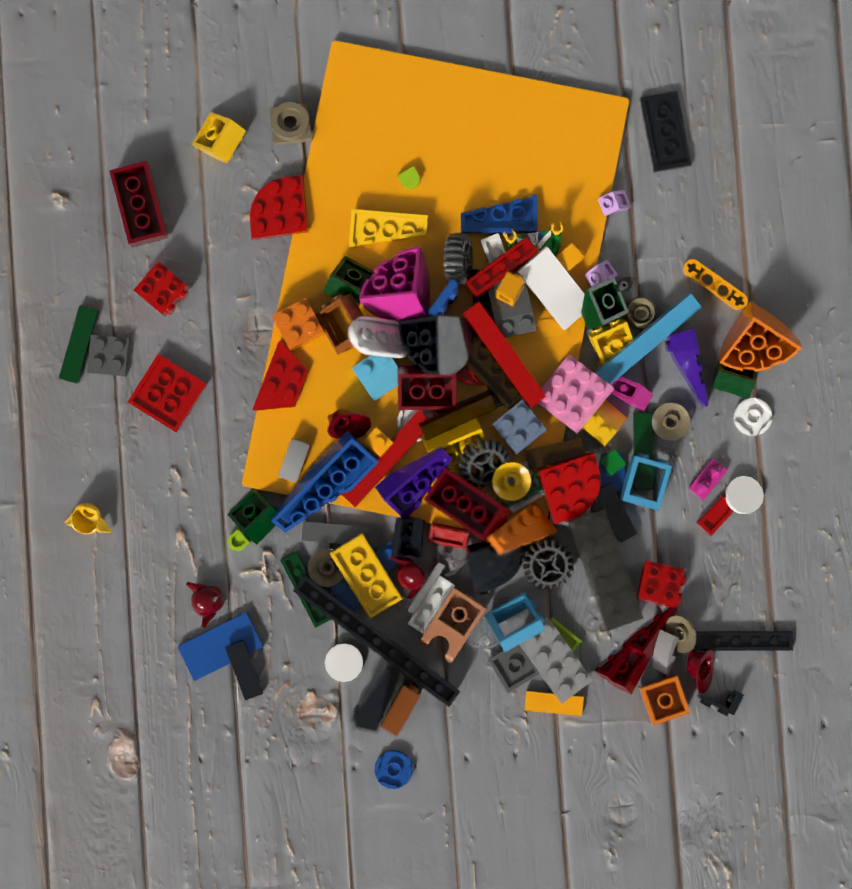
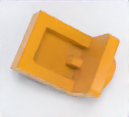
M378 427L375 429L370 428L364 435L366 439L363 441L380 457L394 443Z

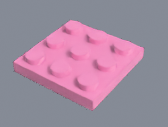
M568 355L541 388L547 397L538 402V404L578 434L614 388L571 355Z

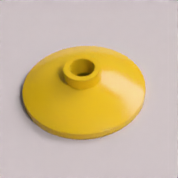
M508 462L499 466L492 478V486L496 494L508 501H515L524 497L531 485V477L528 470L523 465L515 462ZM509 477L514 478V482L511 484L507 482Z

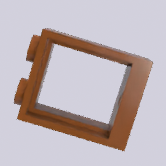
M340 294L332 299L333 303L328 302L320 307L321 311L315 314L337 355L350 350L354 345L350 338H346L332 312L342 306L350 322L364 316L352 294L345 296Z
M411 682L403 684L382 720L381 728L398 736L421 696L418 686Z

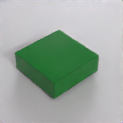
M615 449L600 460V463L610 476L626 465Z

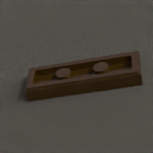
M579 437L525 450L530 470L583 455L585 451L582 438Z

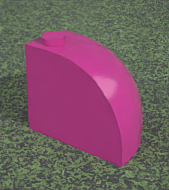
M420 246L396 253V257L389 261L384 260L374 269L375 273L370 279H366L359 300L363 307L374 316L398 322L429 316V275L426 260Z

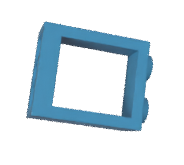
M638 453L637 456L632 455L619 499L659 511L672 466L668 465V461L656 458V461L650 460L649 455ZM638 462L664 469L655 501L629 494Z
M525 592L484 614L504 652L546 630L542 624L545 622V619L540 611L536 613L535 608H537V605L532 597L528 599ZM528 608L534 621L505 637L498 624Z

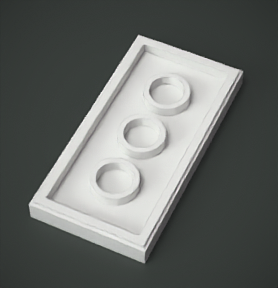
M545 246L524 264L517 273L523 278L560 327L566 330L582 316L581 309L584 293L550 249Z

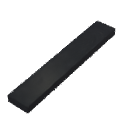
M695 631L696 643L691 650L793 651V631Z

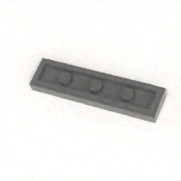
M303 521L302 541L345 544L363 533L370 546L378 547L380 528Z

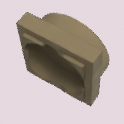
M286 102L278 107L270 108L274 146L312 141L307 103ZM288 116H293L296 118L297 123L294 127L289 128L284 125V119Z

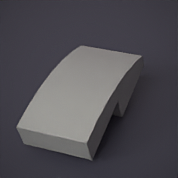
M291 438L278 477L297 482L310 446L309 443Z
M660 630L654 648L652 668L667 675L670 674L676 659L672 654L679 637Z

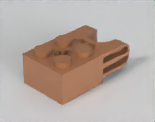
M454 587L420 639V644L426 646L436 636L445 637L449 642V649L445 655V660L451 663L488 607L458 587ZM462 609L465 617L458 618L456 610L460 611Z

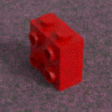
M158 261L134 288V291L166 317L167 314L170 316L177 308L175 305L179 300L183 301L188 296L190 288Z
M646 560L643 563L636 600L675 608L677 604H680L682 593H679L680 586H684L686 575L683 574L684 569Z

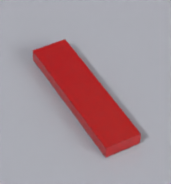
M526 236L468 279L465 284L474 296L478 298L503 280L507 272H514L539 251Z

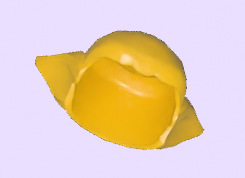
M91 503L78 504L74 512L65 520L66 525L72 526L74 530L82 534H93L96 531L111 533L112 531L105 520L101 518L99 508Z

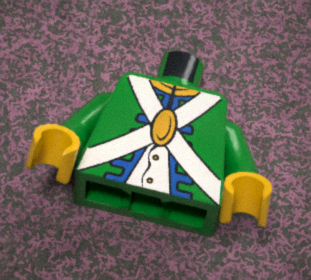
M560 221V227L554 228V222H551L553 232L546 230L516 236L514 230L511 229L512 235L510 237H507L506 232L503 233V236L507 241L508 249L527 236L538 251L547 246L556 257L561 246L563 225Z

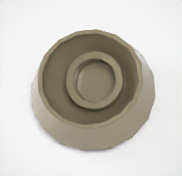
M634 297L626 304L629 313L624 316L627 323L633 328L646 329L657 318V307L647 297Z

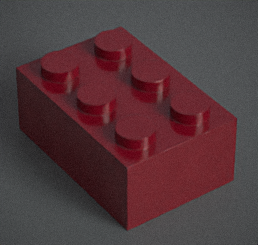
M398 366V410H449L456 407V373L433 375L423 372V369L419 366Z

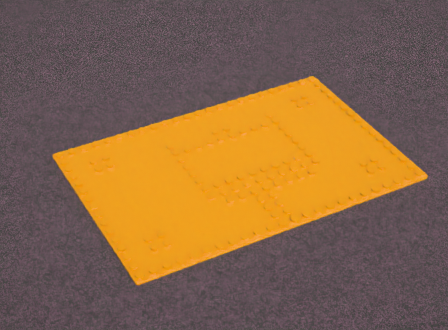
M333 41L331 43L304 175L309 232L292 235L277 312L304 298L307 299L314 314L320 312V307L328 302L333 303V297L323 291L331 273L344 256L374 271L384 260L389 261L396 257V253L419 246L424 254L428 269L430 310L449 284L443 269L444 247L450 234L461 233V213L481 208L486 209L497 204H506L513 202V200L530 198L533 195H537L538 232L546 230L553 232L551 222H554V228L560 227V221L562 222L561 246L557 255L571 243L574 246H580L584 251V259L568 274L585 294V290L592 286L584 275L598 263L607 217L602 212L598 198L612 192L629 99ZM414 166L419 174L420 183L415 189L409 190L402 186L397 175ZM351 210L428 215L427 235L349 247ZM468 234L473 248V269L482 270L489 265L480 240L495 234ZM499 234L505 251H508L505 237L503 234ZM520 266L518 269H516V270L514 271V273H517V271H518L522 266ZM466 284L458 285V297L452 305L448 303L447 312L444 316L466 318L463 313L474 305L473 293ZM526 284L534 320L552 319V315ZM361 303L359 308L364 316L379 318L368 312ZM340 306L332 313L348 339L350 338L349 326L351 322L343 307ZM581 316L568 327L569 336L535 339L533 331L506 337L505 339L539 387L542 388L568 355H571L577 361L579 360L586 324L583 316ZM275 322L263 380L278 342L281 341L289 349ZM326 334L291 352L309 371L296 406L293 408L256 411L242 479L244 487L289 495L317 461L340 439L332 438L327 432L329 426L328 415L333 414L339 409H347L351 413L366 415L371 421V428L375 429L378 427L390 440L399 432L397 417L401 410H398V386L376 401H373L352 367L370 355L360 352L355 346L337 355ZM408 356L392 358L397 366H415ZM456 379V403L489 389L486 386L468 385ZM537 403L530 410L547 430L515 455L492 427V424L509 410L503 405L477 417L484 437L487 438L488 442L491 439H494L496 443L499 441L502 447H506L507 453L510 455L509 461L519 464L527 461L525 450L562 442L566 425ZM430 410L433 416L438 415L436 412L438 410ZM365 436L357 438L374 457L377 456V454L367 444L363 442L366 439ZM291 438L310 444L296 483L278 477ZM423 440L415 442L378 484L389 474L427 455L428 452ZM493 454V460L498 463V455ZM471 464V471L476 473V467ZM543 466V467H539V468H534V469H531V470H532V472H533V474H534V473L538 472V469H541V468H544V467H547V466ZM459 469L453 471V473L463 479ZM536 476L537 481L542 486L540 476ZM436 478V479L434 480V482L432 483L431 487L434 485V483L436 482V480H437L438 478ZM480 485L477 488L496 501L497 494L493 487L491 488L489 485H486V488L483 489ZM375 487L356 507L342 495L338 496L337 500L332 503L329 502L330 504L401 517L383 500ZM428 492L422 497L420 506L409 515L423 519L425 523L431 524L433 522L465 529L427 503L424 498ZM543 495L536 499L535 502L548 518L549 507L546 497ZM501 498L499 502L505 503L504 499ZM533 502L511 513L505 524L508 523L511 519H513L516 515L522 512ZM533 541L530 544L537 545V542Z

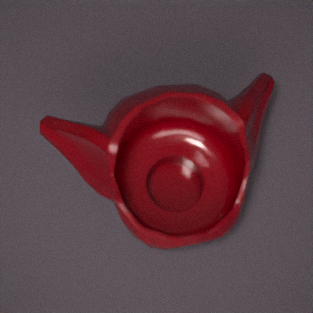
M391 556V560L401 564L396 572L397 580L402 588L410 590L408 599H411L425 584V573L411 558Z
M187 582L186 586L193 591L191 596L192 607L199 616H202L201 627L205 628L214 618L217 611L224 605L222 592L216 586Z

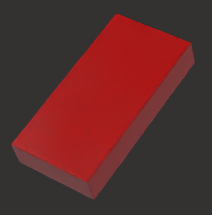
M724 495L697 522L710 536L734 512L726 503Z
M432 522L428 542L465 550L469 531Z

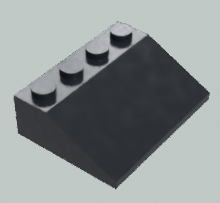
M391 667L385 669L363 697L360 704L355 706L351 722L355 723L354 728L378 733Z

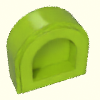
M414 166L397 175L402 186L406 189H415L420 183L419 174Z
M239 528L228 537V545L235 551L243 550L251 543Z

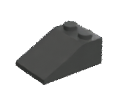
M502 280L488 290L494 323L505 338L537 331L525 281L524 289L514 307L496 298V291Z

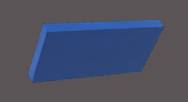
M246 612L178 646V650L193 680L196 681L231 663L225 646L244 640L249 654L264 646Z

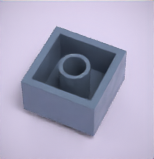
M523 400L492 424V427L515 455L547 430Z

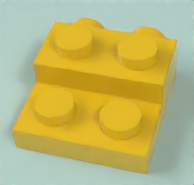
M619 318L609 322L607 326L591 329L592 332L588 334L601 366L633 340L627 322Z

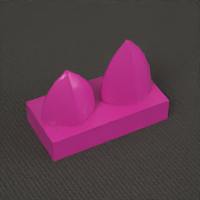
M712 458L688 489L700 499L705 500L728 470Z

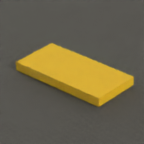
M363 533L330 552L331 557L370 619L403 599Z

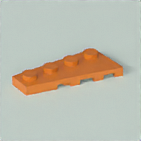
M534 501L487 539L497 552L502 554L547 536L550 537L556 534L558 530Z

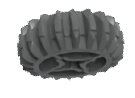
M450 234L445 242L443 269L445 270L446 280L449 283L451 280H454L458 285H462L471 277L470 270H473L474 255L472 242L468 234Z
M484 437L483 442L477 439L474 445L470 442L469 449L464 447L465 454H460L461 460L458 462L460 466L459 471L463 479L471 485L474 484L476 488L481 485L483 489L486 488V485L492 488V478L496 469L502 464L510 462V455L507 453L506 447H502V444L499 441L496 443L494 439L488 442L487 438ZM493 454L498 455V463L493 460ZM471 464L476 467V473L471 471Z
M544 538V544H541L538 540L536 541L537 547L531 544L530 548L532 551H525V554L529 557L523 558V561L526 562L522 565V568L526 570L524 575L530 576L528 579L530 583L535 580V587H538L541 583L543 590L546 588V585H549V589L552 590L553 584L560 588V581L563 584L567 583L564 577L571 578V574L567 571H574V567L571 566V564H574V559L570 558L573 556L572 552H567L569 549L567 545L562 547V541L555 545L554 538L551 539V543H548L547 538ZM552 550L546 556L539 554L542 551ZM558 553L564 559L563 568L559 567L555 562ZM534 560L541 565L539 575L532 568ZM551 561L552 566L545 567V562ZM551 572L557 574L554 577L545 578Z

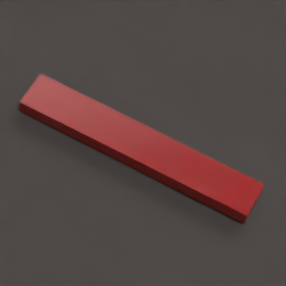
M478 302L463 313L527 405L532 408L547 397L481 303Z
M418 410L392 438L394 443L383 456L377 455L375 457L379 461L377 465L351 491L341 495L356 507L423 435L419 423L429 418L421 410Z

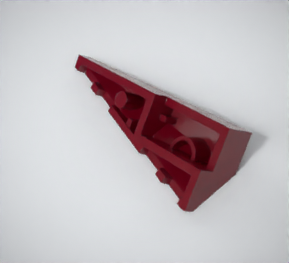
M668 607L660 616L656 615L650 625L646 628L643 626L622 645V649L614 656L610 655L607 658L608 661L602 667H597L594 671L616 688L632 695L653 656L660 630L666 632V623L670 617L675 615L677 608Z

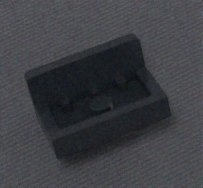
M414 516L396 518L392 556L411 555L416 558L421 557L425 520Z

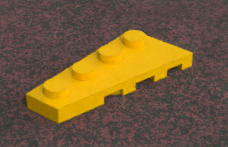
M352 209L349 247L427 235L428 215Z

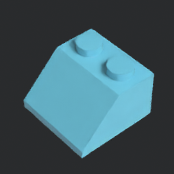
M370 355L352 367L373 401H376L398 386V366L392 357Z

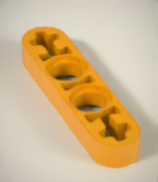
M690 259L683 265V273L688 278L732 309L741 310L747 305L748 298L743 292L699 261ZM692 264H694V269L696 271L700 272L701 269L704 271L699 275L697 279L695 277L697 273L695 271H692L691 273L688 272L689 267L687 265L691 266ZM705 274H709L712 277V283L709 285L704 284L702 281V277ZM720 285L728 288L727 295H720L718 293ZM733 291L735 292V294H733L732 296L735 298L741 297V302L743 303V305L739 304L738 306H736V301L732 297L730 298V300H727L726 298H728Z

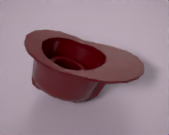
M339 409L333 414L328 415L329 426L327 432L332 438H341L347 430L355 438L364 436L371 428V421L364 414L351 413L347 409Z
M708 650L706 653L700 651L689 652L687 671L696 679L697 690L701 694L709 689L712 682L714 657L712 650Z

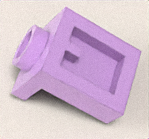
M625 190L612 191L598 198L604 216L631 208Z
M605 260L588 271L584 276L593 287L610 278H615L618 274L609 261Z

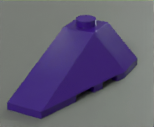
M695 329L669 335L667 341H665L666 351L670 352L671 358L701 407L709 406L704 380H700L703 370L702 365L696 358L700 352Z
M440 447L389 474L375 488L383 500L401 517L409 516L420 506L422 497L426 492L430 491L432 483L440 476L444 468H447L452 458Z

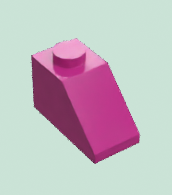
M621 376L611 384L614 388L611 392L613 396L643 411L653 396L644 386Z

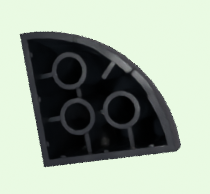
M432 316L399 321L401 341L403 345H406L409 352L407 356L415 366L423 369V372L433 375H450L458 372L466 364L472 349V326L466 318Z
M487 542L467 545L466 555L475 593H480V595L489 594L492 592L491 589L497 588L511 580L522 566L523 558L525 557V545L499 554L493 545Z

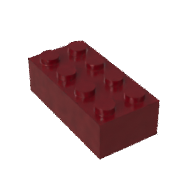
M143 161L109 170L128 244L133 248L169 238L149 163Z
M444 468L424 498L427 503L490 545L491 543L487 538L503 527L512 511L447 468Z

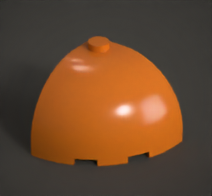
M750 301L729 330L719 353V363L743 371V369L755 371L768 370L772 366L785 363L799 352L802 346L796 335L785 324Z

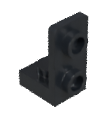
M736 690L733 693L730 692L725 701L727 703L726 707L699 693L697 697L701 699V704L709 708L711 705L718 707L717 712L728 716L729 713L735 715L744 694Z

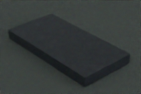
M678 91L640 98L653 172L657 173L691 166Z

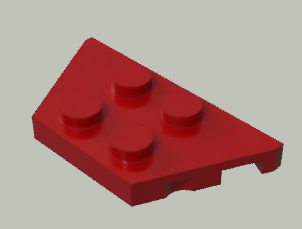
M281 341L277 344L252 409L254 411L295 407L309 371Z

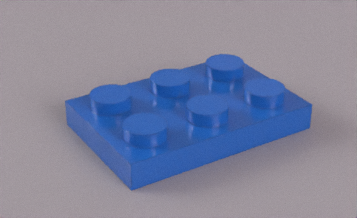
M454 280L450 281L429 310V317L444 316L446 314L448 303L452 305L458 297L457 282Z

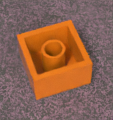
M306 298L272 315L291 352L325 334Z
M673 674L638 686L648 718L653 726L690 713L677 675Z

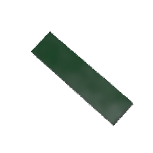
M79 305L59 379L76 384L79 383L90 338L98 316V310Z
M633 413V455L637 456L638 453L649 455V459L653 460V413ZM638 462L634 476V490H654V467L652 465Z
M298 551L280 559L294 588L304 575L310 578ZM299 596L315 628L331 620Z

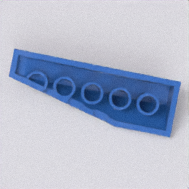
M347 430L297 484L274 514L271 521L282 531L287 532L306 520V517L313 512L320 511L321 507L327 503L337 500V497L341 494L351 491L379 461Z

